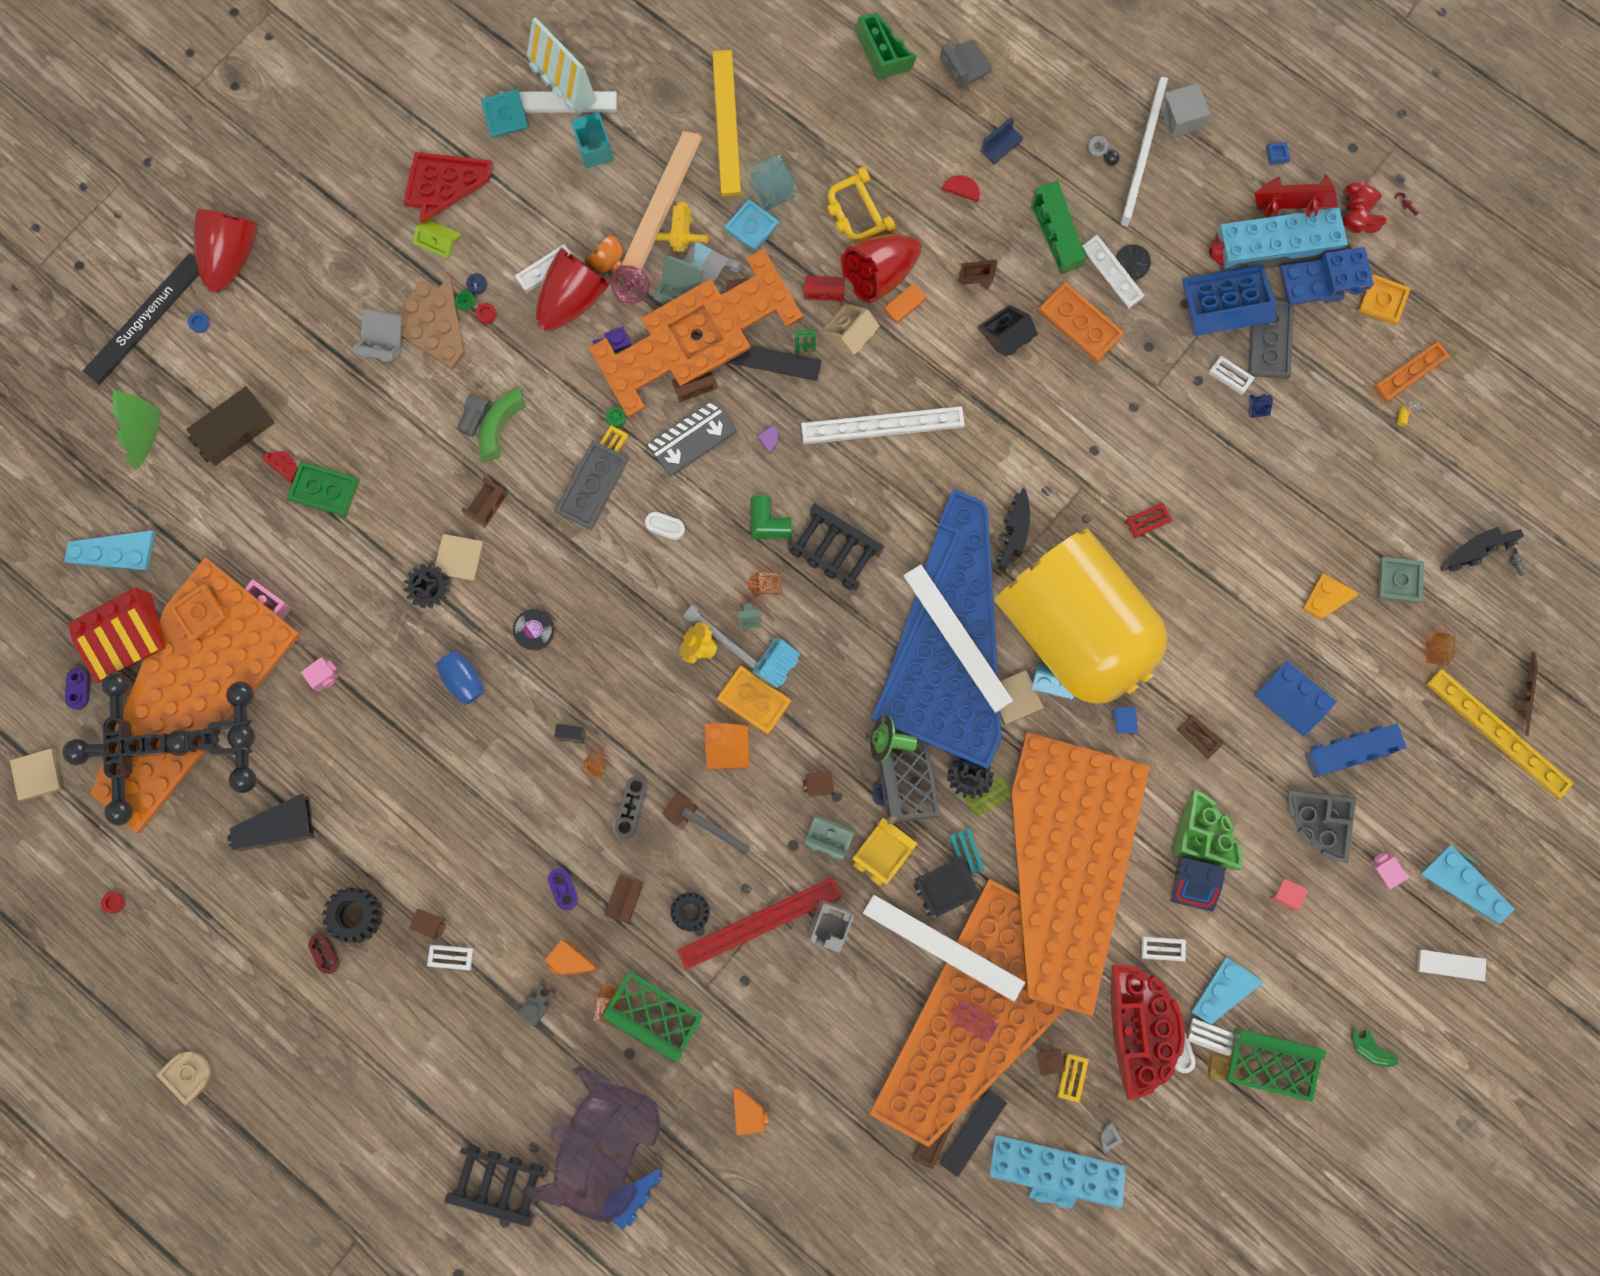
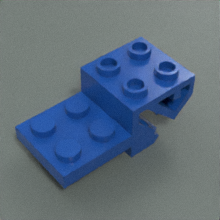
M1365 247L1328 252L1324 254L1321 260L1280 267L1288 306L1323 300L1325 303L1340 301L1344 299L1345 292L1357 295L1371 289L1374 285Z

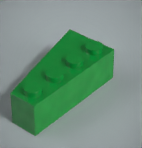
M1059 181L1037 187L1031 207L1060 274L1083 267L1087 258L1086 251L1080 244L1079 236L1074 227Z

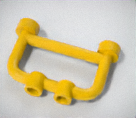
M864 166L856 169L857 174L830 187L827 194L830 205L827 206V210L831 217L836 215L838 219L835 222L836 228L839 233L844 232L848 239L859 242L884 231L889 234L896 230L891 216L881 219L864 186L865 183L870 181V177ZM855 184L876 224L875 227L860 234H855L852 231L848 219L844 216L842 208L835 198V194L838 191Z

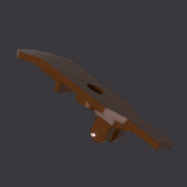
M1531 652V662L1526 684L1532 686L1527 687L1526 699L1530 701H1517L1514 704V710L1525 715L1527 722L1525 736H1529L1538 672L1535 652Z

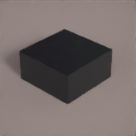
M556 724L554 737L558 741L584 744L586 731L583 727Z

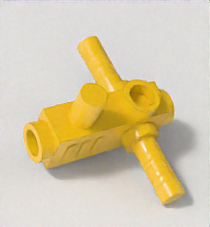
M677 202L676 206H673L671 231L669 233H658L655 240L669 241L674 252H685L690 242L707 243L708 235L691 234L689 232V226L693 223V217L690 216L691 209L688 208V203Z

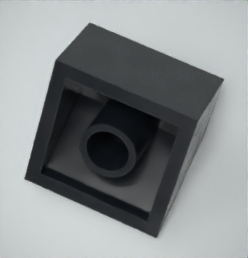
M1008 305L978 326L995 351L1005 357L1012 355L1018 348L1031 342L1038 335L1031 316L1012 305Z

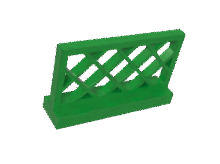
M631 971L627 972L607 1008L600 1016L603 1020L673 1063H678L684 1048L703 1017ZM630 978L638 982L640 991L628 994L626 984ZM623 989H624V994H625V995L620 996L621 992H622ZM653 991L656 993L658 1003L646 1005L644 992ZM640 994L643 1007L631 1009L629 996ZM660 996L666 999V1001L661 1002ZM626 998L627 1011L619 1012L613 1008L617 999ZM671 1002L675 1006L676 1014L665 1017L662 1004ZM659 1005L662 1018L650 1021L647 1008ZM644 1009L647 1022L638 1024L634 1021L632 1012ZM625 1013H629L630 1018L627 1017V1016L624 1015V1014H625ZM690 1014L696 1019L692 1026L683 1028L680 1015ZM677 1016L680 1029L669 1032L666 1019ZM662 1020L665 1033L656 1035L652 1031L651 1023ZM648 1024V1029L643 1027L642 1025ZM681 1032L683 1041L679 1048L671 1044L670 1034ZM662 1036H666L667 1041L664 1040V1039L661 1038V1037H662Z
M1234 1028L1233 1036L1235 1040L1226 1078L1227 1082L1313 1102L1321 1060L1325 1059L1326 1050ZM1240 1043L1248 1045L1252 1051L1250 1055L1243 1059L1239 1054ZM1266 1049L1270 1051L1273 1058L1263 1064L1258 1054ZM1287 1054L1291 1056L1294 1063L1284 1069L1279 1059ZM1255 1056L1260 1067L1250 1072L1245 1062ZM1306 1060L1314 1061L1313 1069L1306 1074L1300 1064ZM1276 1062L1281 1072L1271 1077L1266 1068ZM1242 1065L1248 1075L1242 1079L1233 1078L1235 1069ZM1297 1067L1302 1077L1292 1082L1288 1072ZM1263 1070L1269 1080L1263 1084H1258L1253 1076ZM1284 1075L1290 1085L1282 1090L1277 1087L1274 1081ZM1303 1081H1306L1309 1085L1307 1095L1300 1094L1296 1088Z

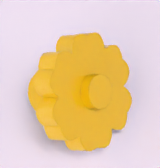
M697 622L684 635V641L681 643L679 651L683 661L694 664L697 658L711 659L715 655L717 645L711 639L712 631L709 630L707 624Z

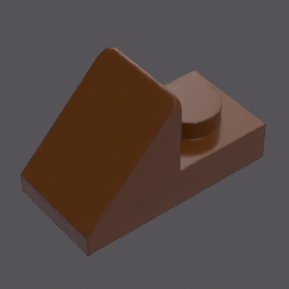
M995 259L962 263L958 282L962 285L979 283L985 289H989L994 280L998 261Z

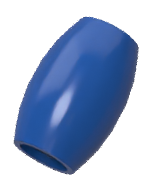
M457 651L450 652L436 663L443 684L462 704L467 705L484 693L478 673L472 664Z

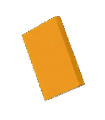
M741 665L717 697V701L766 735H769L792 702L788 697Z

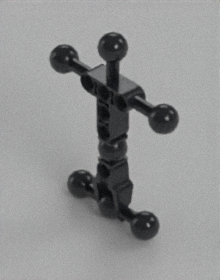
M113 672L107 674L102 682L103 692L110 697V717L103 723V743L88 745L82 739H73L68 741L62 749L63 759L75 766L85 763L90 757L103 756L104 774L111 778L112 801L105 807L104 815L105 819L115 826L128 823L133 815L132 805L125 800V779L130 777L132 773V758L165 754L183 756L190 751L197 752V750L209 751L212 755L217 756L235 755L236 768L230 773L228 782L230 787L237 793H247L255 787L257 782L255 772L249 768V754L253 752L250 747L254 744L256 736L254 730L249 726L252 721L247 719V706L253 701L254 691L248 683L242 681L232 683L227 688L226 698L230 705L234 707V721L211 722L208 728L191 732L177 729L169 734L131 736V724L124 719L123 696L129 692L131 684L125 674ZM119 723V729L115 731V726ZM230 729L227 740L232 748H221L217 745L219 742L218 735H220L221 730ZM201 736L202 743L198 745L197 741L198 738ZM160 740L161 746L157 749L156 744ZM138 742H140V748L137 751L136 745ZM119 744L120 748L119 751L116 753L115 749L116 746ZM119 765L120 771L116 774V768Z

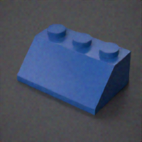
M1288 660L1276 669L1254 695L1303 737L1324 718L1337 702Z

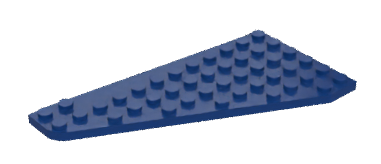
M953 489L945 506L924 570L998 677L988 510L981 500ZM915 596L883 693L871 719L877 722L881 716L888 715L893 720L895 730L908 736L916 737L917 740L988 770L1002 739L1000 711L996 714L994 713L917 596Z

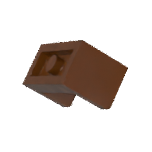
M486 477L482 479L484 486L468 509L463 507L461 510L466 517L484 528L508 495L504 488Z
M676 792L662 814L667 820L683 830L689 819L679 814L680 809L686 807L695 813L696 808L691 801Z

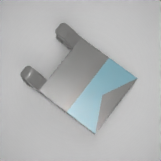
M697 242L693 244L683 261L703 269L702 283L710 278L715 283L725 267L735 274L741 269L738 261L729 259ZM715 285L720 295L724 294L722 287Z

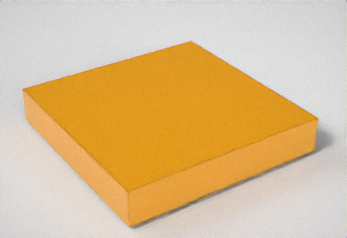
M1372 274L1374 285L1371 289L1365 291L1358 312L1397 325L1411 288Z

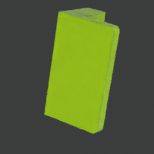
M428 220L425 223L416 225L413 244L448 259L452 256L454 242L461 238V233Z

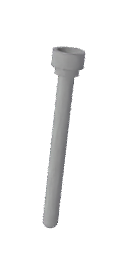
M691 605L683 615V618L689 623L703 622L707 624L715 639L754 670L758 662L705 620L699 612L700 609L695 605Z

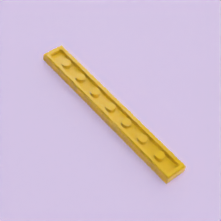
M732 50L713 51L721 196L741 195Z
M1439 669L1427 682L1426 686L1557 800L1561 799L1574 784L1443 669Z

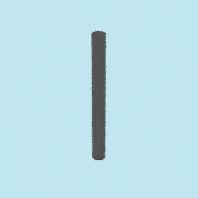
M682 807L679 814L741 852L748 853L750 847L688 808Z

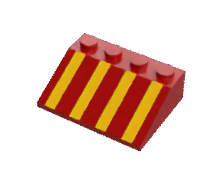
M136 587L68 623L72 642L94 681L98 684L103 681L107 674L121 672L166 648L152 593Z

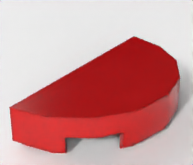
M953 176L946 180L941 190L979 202V187L968 176Z
M275 451L272 453L267 452L261 457L289 482L293 483L298 468L296 462L289 454L283 451Z

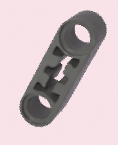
M638 776L630 778L626 784L615 823L616 833L624 839H629L636 833L648 790L646 782ZM634 783H642L643 787L640 792L632 791ZM629 795L639 798V800L634 799L633 805L636 807V810H631L630 817L634 818L633 821L629 818H623L624 815L628 817L629 810L626 807L627 805L631 806L633 801ZM629 823L631 830L626 834H622L620 832L621 825Z

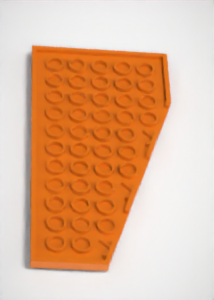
M204 558L163 610L159 624L166 648L143 660L123 710L124 719L131 724V736L169 734L177 729L191 732L208 728L211 722L231 721L234 718V707L227 701V688L232 683L242 681L248 683L255 692L301 634L211 560ZM204 583L207 584L228 619L196 641L191 642L169 607ZM201 736L198 738V745L202 743ZM160 740L156 744L157 749L161 746ZM138 742L136 745L137 751L140 748V742ZM119 744L116 746V753L119 751ZM190 751L183 756L165 754L132 758V773L130 777L125 779V800L132 805L133 815L126 825L136 833H141L206 751ZM102 762L90 794L106 807L112 801L111 778L104 774ZM119 765L116 768V774L120 771Z
M1029 732L1026 733L1011 790L1027 998L1092 1017L1150 766Z
M988 879L957 943L1025 982V985L1016 1001L1013 1002L946 963L869 1115L927 1147L1066 1010L1027 998L1020 895L991 879Z

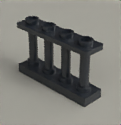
M814 503L810 508L812 521L797 543L789 540L787 543L789 552L797 558L801 556L806 559V563L815 569L817 567L822 569L824 574L830 579L834 580L836 578L842 582L841 585L846 589L857 591L860 585L856 581L857 577L871 556L880 557L884 550V545ZM823 523L829 527V532L816 552L812 554L805 550L804 546L818 525ZM841 534L846 537L847 542L830 565L823 561L821 557L835 536ZM859 545L864 548V553L848 576L838 569L852 547Z
M468 1144L467 1147L461 1148L459 1153L467 1155L460 1180L457 1189L446 1194L444 1202L523 1226H532L535 1215L530 1214L529 1208L538 1177H546L548 1171L543 1170L544 1166L537 1163H531L530 1166L522 1164L523 1160L516 1157H510L508 1160L502 1158L501 1153L491 1150L488 1153L480 1151V1147ZM475 1158L488 1161L479 1193L473 1198L467 1196L466 1187ZM496 1164L509 1167L500 1200L494 1204L488 1202L487 1194ZM519 1170L530 1173L521 1207L515 1210L509 1208L508 1201L517 1171Z

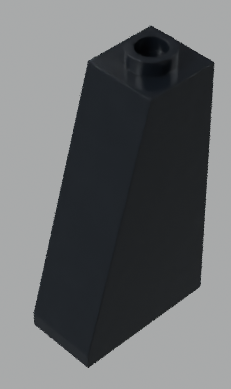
M305 794L297 795L229 828L230 834L227 837L229 846L232 850L239 852L314 838L309 796Z

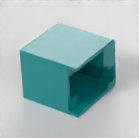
M600 113L590 114L571 121L585 169L613 161L610 144Z

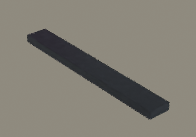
M695 334L691 335V338L694 340H699L702 337ZM750 346L751 349L726 362L818 381L822 360Z

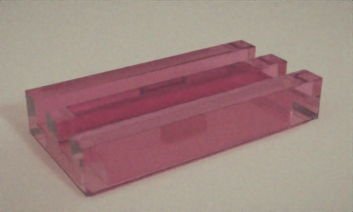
M961 1000L950 1020L986 1043H989L1000 1025L963 1000ZM962 1007L991 1024L992 1028H988L961 1010ZM958 1014L988 1033L987 1036H984L956 1018Z

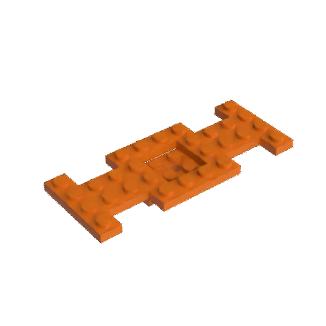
M764 248L746 258L755 276L720 295L710 278L642 317L641 319L650 336L615 355L606 338L589 347L590 352L628 418L645 409L642 400L636 392L637 390L669 372L673 373L681 387L751 349L742 331L774 312H777L786 328L804 319ZM694 331H701V339H692V333Z

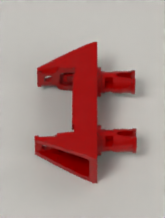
M1324 175L1320 184L1281 185L1280 177H1276L1254 193L1257 210H1265L1264 214L1267 218L1272 213L1276 217L1279 209L1306 208L1305 214L1310 217L1313 211L1316 217L1319 208L1338 207L1336 189L1327 175Z

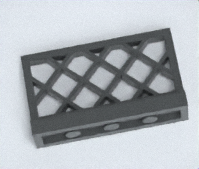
M917 740V744L922 743L923 751L920 755L914 751L904 750L898 757L890 751L884 761L877 762L888 825L896 824L897 821L940 817L928 744ZM906 752L916 759L911 766L901 759ZM918 761L926 766V771L923 775L913 768ZM897 763L907 769L903 776H900L894 770ZM909 772L919 778L915 785L904 779ZM921 781L929 785L930 791L927 794L916 788ZM901 782L911 789L906 796L898 791L897 787ZM913 791L923 798L918 806L908 799ZM926 800L933 806L934 812L926 813L920 806ZM904 802L914 809L911 814L902 815L901 806Z

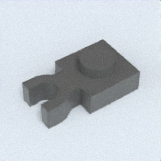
M542 984L537 989L536 997L529 996L517 1013L534 1026H537L548 1010V1007L544 1004L555 995L554 992L550 991L549 995L544 997L542 990L545 986Z

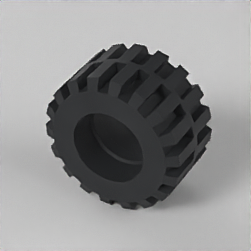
M347 887L345 890L340 889L337 891L338 894H332L330 896L332 900L330 902L326 901L325 906H327V910H323L322 915H326V919H323V924L328 926L325 929L327 932L332 933L331 936L343 942L360 943L364 942V939H370L372 937L371 934L379 930L376 927L382 923V920H379V918L383 916V911H380L379 907L382 906L380 902L376 901L375 895L370 894L371 892L352 887ZM356 902L362 907L363 917L356 927L348 928L343 921V912L349 904Z

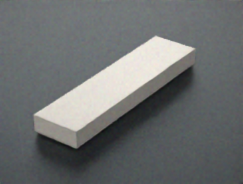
M1098 235L1082 246L1086 251L1087 257L1128 309L1145 298L1143 292Z

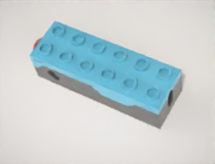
M1340 208L1319 210L1316 217L1313 211L1310 217L1304 212L1221 224L1213 242L1209 245V256L1219 264L1220 271L1263 264L1265 269L1321 260L1325 253L1344 250L1348 243Z

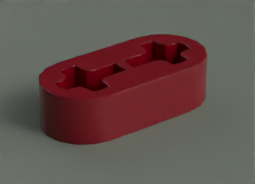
M324 935L313 936L309 940L308 947L318 969L325 974L336 972L339 968V959L330 940ZM316 940L324 941L322 945L323 953L319 948H315V945H317ZM324 956H326L328 960H333V963L331 964V969L324 968V965L326 964Z

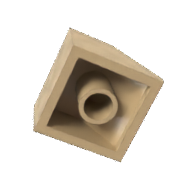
M844 303L821 329L820 333L843 352L855 355L862 349L864 343L875 334L880 325L868 309Z

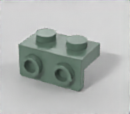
M815 815L804 844L808 845V848L813 851H822L833 859L844 860L855 831Z

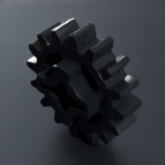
M422 563L420 569L413 567L414 573H407L410 579L404 580V583L408 584L404 591L410 593L407 599H414L412 604L416 606L419 604L424 609L426 605L432 609L433 603L441 605L440 599L446 600L447 598L444 592H450L446 588L450 581L444 580L447 574L444 572L440 573L441 568L437 566L434 569V565L430 563L428 567ZM430 573H433L438 579H432ZM416 593H422L424 599L419 598Z
M958 757V760H953L951 766H949L947 781L951 782L950 788H956V794L963 793V798L970 795L971 799H974L976 794L981 798L983 793H988L990 787H992L994 773L990 772L991 766L987 770Z

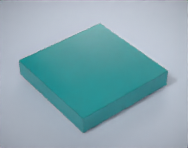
M518 88L480 99L492 139L529 128Z

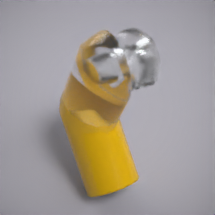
M1411 400L1400 407L1397 419L1398 426H1407L1409 415L1419 413L1422 410V405L1419 401Z

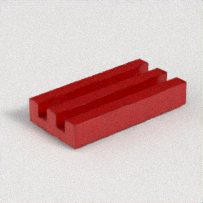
M1163 503L1125 520L1126 524L1129 525L1130 532L1133 533L1134 539L1172 521ZM1160 509L1162 510L1161 513L1151 518H1148L1138 524H1133L1134 521L1140 518H1143ZM1164 516L1166 518L1147 528L1137 531L1138 528L1145 526L1155 520H1158Z

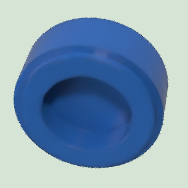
M195 312L188 318V326L195 333H204L208 330L210 321L204 313Z

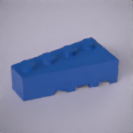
M1397 723L1384 728L1382 725L1371 728L1370 732L1365 734L1362 731L1354 733L1347 740H1343L1341 737L1330 741L1331 745L1323 747V744L1310 747L1311 751L1306 753L1305 756L1313 778L1394 754L1407 747Z

